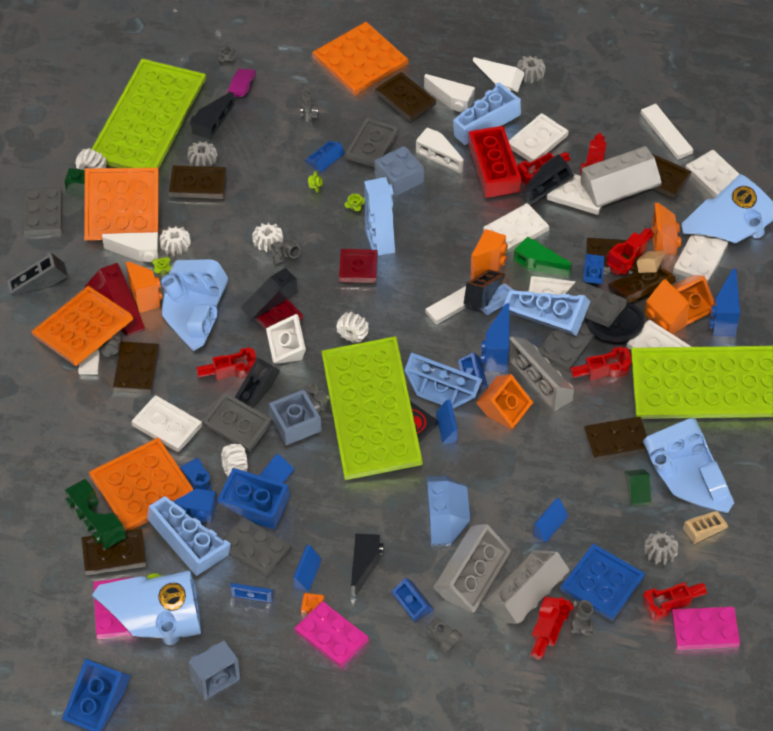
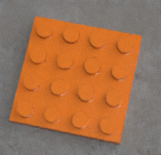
M367 22L362 23L312 52V57L354 96L409 64V59Z
M158 168L85 169V242L103 241L102 234L158 232L159 239Z
M87 286L32 330L31 333L40 342L74 366H77L131 322L133 317L129 312Z
M159 437L89 471L91 480L111 511L123 524L124 531L133 530L149 522L147 519L149 506L164 496L171 501H175L194 490Z

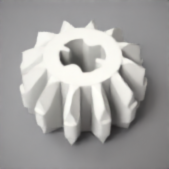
M90 148L83 149L78 154L75 162L76 168L80 170L106 168L107 164L106 158L102 156V153H98L96 150L93 151Z
M270 222L267 225L261 223L260 227L255 228L252 239L254 246L258 247L259 252L265 250L267 254L271 250V244L278 241L283 242L281 228H278L277 224L271 225Z
M177 226L175 228L168 227V231L163 230L159 238L160 247L167 255L172 253L173 256L176 254L182 256L183 252H188V247L191 244L190 234L188 231H185L184 227L179 229Z
M352 311L350 313L345 312L337 322L336 332L341 334V338H345L346 341L350 340L352 343H360L368 334L369 323L365 321V317H360L359 313L356 315Z
M236 443L223 447L221 461L224 473L229 477L232 468L247 472L248 460L245 448L241 444Z

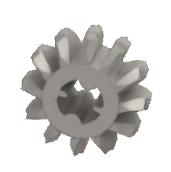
M531 55L529 58L523 56L522 60H519L517 63V68L524 72L522 79L524 83L530 82L532 84L534 81L538 83L540 79H543L546 70L543 59H538L537 56L533 58Z
M199 141L198 144L193 143L192 147H188L187 159L191 166L212 167L213 164H216L218 155L213 144H209L208 141L204 143Z
M658 530L656 534L650 533L648 539L644 542L645 555H648L649 561L655 560L656 565L659 562H662L664 566L667 561L672 563L674 557L678 555V541L674 540V535L668 536L667 531L664 534H661Z

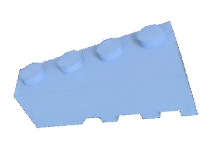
M498 82L492 91L488 90L485 93V97L481 100H476L473 107L467 108L453 120L454 137L466 145L468 144L469 131L502 126L521 115L520 98Z
M386 177L364 181L365 231L371 249L378 250V256L395 253L393 200L391 197L393 195V188L391 184H388Z
M509 290L504 305L510 303L509 314L577 336L591 301L585 295L572 296L569 294L557 295Z
M164 496L149 506L147 519L195 576H198L229 555L231 543L227 540L223 541L217 536V533L205 528L195 517L191 518L185 513L184 509Z

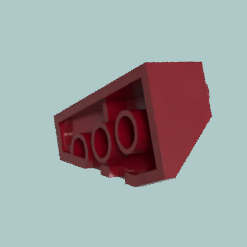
M115 263L100 268L85 285V288L87 286L91 287L132 315L133 320L121 329L127 336L144 331L145 326L119 264Z

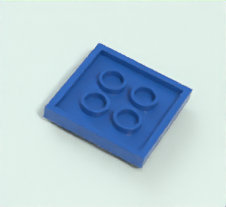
M592 544L560 586V591L577 601H589L593 605L595 612L613 622L644 580L646 573L599 546Z

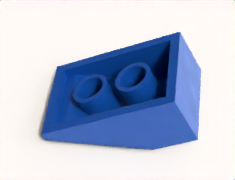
M732 269L716 297L715 305L711 306L709 329H712L713 336H736L740 316L736 269Z
M510 303L504 305L487 330L486 340L482 341L481 364H485L484 371L507 372Z
M232 468L217 502L255 524L275 530L290 499L289 486Z
M85 659L62 719L90 731H102L122 699L131 675L96 661Z

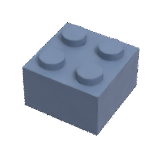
M405 146L374 160L375 176L377 178L386 177L388 184L392 185L393 197L424 183V167Z
M305 390L269 403L270 418L285 445L322 431L321 417Z
M225 641L213 644L207 651L193 656L188 661L191 683L204 701L240 680L238 658Z

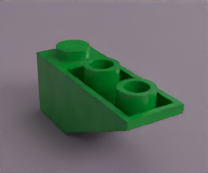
M528 236L514 249L513 261L529 271L567 277L571 275V262Z

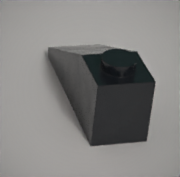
M229 92L199 109L190 120L192 134L211 140L235 105L234 93Z
M558 154L542 165L521 193L526 202L532 205L574 177V174L568 163Z
M50 253L8 279L7 284L10 295L14 296L53 286L68 277L64 262Z
M285 267L270 276L241 306V309L253 321L297 294V278Z
M488 269L467 282L463 304L469 305L471 309L475 310L486 306L504 280L505 273Z
M257 357L234 398L254 408L272 387L280 370Z
M355 533L351 597H355L379 563V555H383L384 543H380V535Z

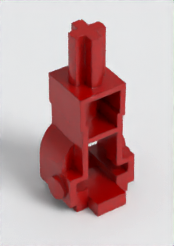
M598 133V135H595L594 140L590 141L586 164L581 163L580 173L582 168L604 161L607 142H604L605 136H602V133Z
M551 152L532 162L525 160L518 164L517 167L521 181L525 186L542 165L554 157ZM568 152L560 154L566 162L571 160Z
M645 228L640 234L634 232L626 242L615 245L609 251L607 266L610 267L611 272L618 276L619 274H626L632 269L634 260L645 251L647 242L654 236L651 228ZM626 254L631 258L628 260L623 255Z
M621 346L613 348L612 352L604 355L587 357L584 365L570 368L571 377L577 378L588 375L591 381L605 376L613 378L627 376L630 364H632L631 355L628 348ZM613 360H617V361H618V362H615V363L607 364L608 362L613 361Z
M242 348L240 352L235 354L212 357L213 364L196 367L198 378L214 374L216 380L233 376L246 378L256 361L254 348ZM247 360L248 365H246L245 362H242V363H238V362Z
M685 582L665 590L653 588L644 591L642 595L644 598L643 604L651 620L655 622L668 617L672 609H682L690 606L693 598L707 594V590L703 583L687 587ZM661 599L663 601H668L661 603L659 609L657 605L654 606L653 600Z
M544 597L539 611V619L532 632L536 642L531 652V657L540 660L543 658L547 646H555L563 622H567L570 611L574 608L570 600H565L563 597Z

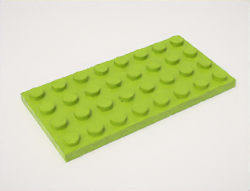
M141 59L94 143L92 150L102 153V156L106 158L107 166L115 168L159 169L206 80V74Z
M397 337L322 350L345 480L423 465Z
M773 346L631 348L636 417H641V419L773 417Z

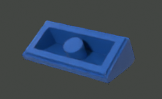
M328 141L306 158L305 162L317 171L322 172L344 155L345 152L340 142Z
M475 352L458 360L460 371L483 379L479 390L488 388L481 358Z
M448 399L436 411L443 444L456 442L458 433L451 400Z
M276 454L259 476L284 483L294 471V468L283 457Z
M559 498L554 500L534 524L533 536L543 542H547L568 517Z
M310 545L305 547L293 577L294 588L305 592L310 591L321 563V557Z
M404 578L391 591L415 622L434 610L417 586L408 578Z
M237 583L230 584L232 597L272 602L274 589Z

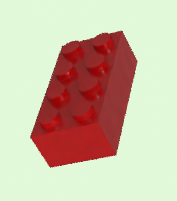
M504 126L469 131L468 147L485 198L520 192L521 176Z

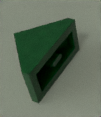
M645 469L625 471L631 506L651 504L650 474Z

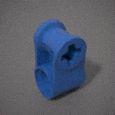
M197 457L179 467L194 490L197 488L212 491L210 475Z

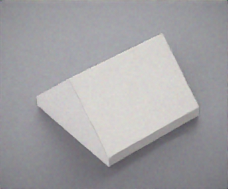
M297 314L266 328L273 363H286L303 359L306 348Z

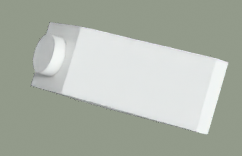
M473 58L477 66L495 84L500 82L508 90L518 93L524 72L517 67Z
M425 74L424 89L447 107L458 112H463L471 107L474 101L475 87Z
M427 127L416 140V153L462 174L464 159L443 134Z
M158 232L102 234L104 249L140 262H151L154 259H159Z

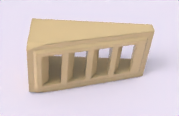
M646 251L637 260L638 272L656 273L665 252Z
M718 511L689 519L684 522L683 530L694 544L728 528V524ZM714 518L720 523L719 525L715 523Z

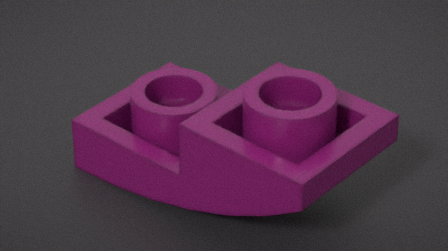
M238 69L230 83L228 93L233 92L235 97L245 96L250 90V82L256 77V71Z

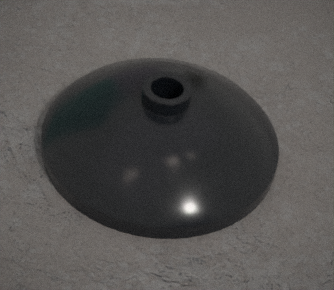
M627 303L609 327L587 319L590 331L597 337L609 342H625L635 338L642 332L645 323L642 311L632 303Z

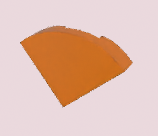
M304 593L301 614L311 613L322 601L324 602V595Z

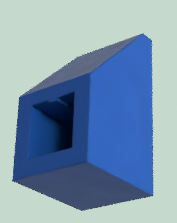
M585 255L582 282L596 285L603 283L604 256Z
M196 488L173 502L184 509L185 513L191 518L195 517L200 522H212L217 506L216 491Z

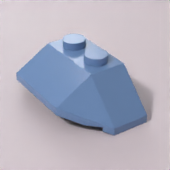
M412 352L405 368L406 375L417 396L440 405L450 399L453 409L476 398L483 380Z
M446 475L426 476L431 546L452 545L470 523L467 486Z

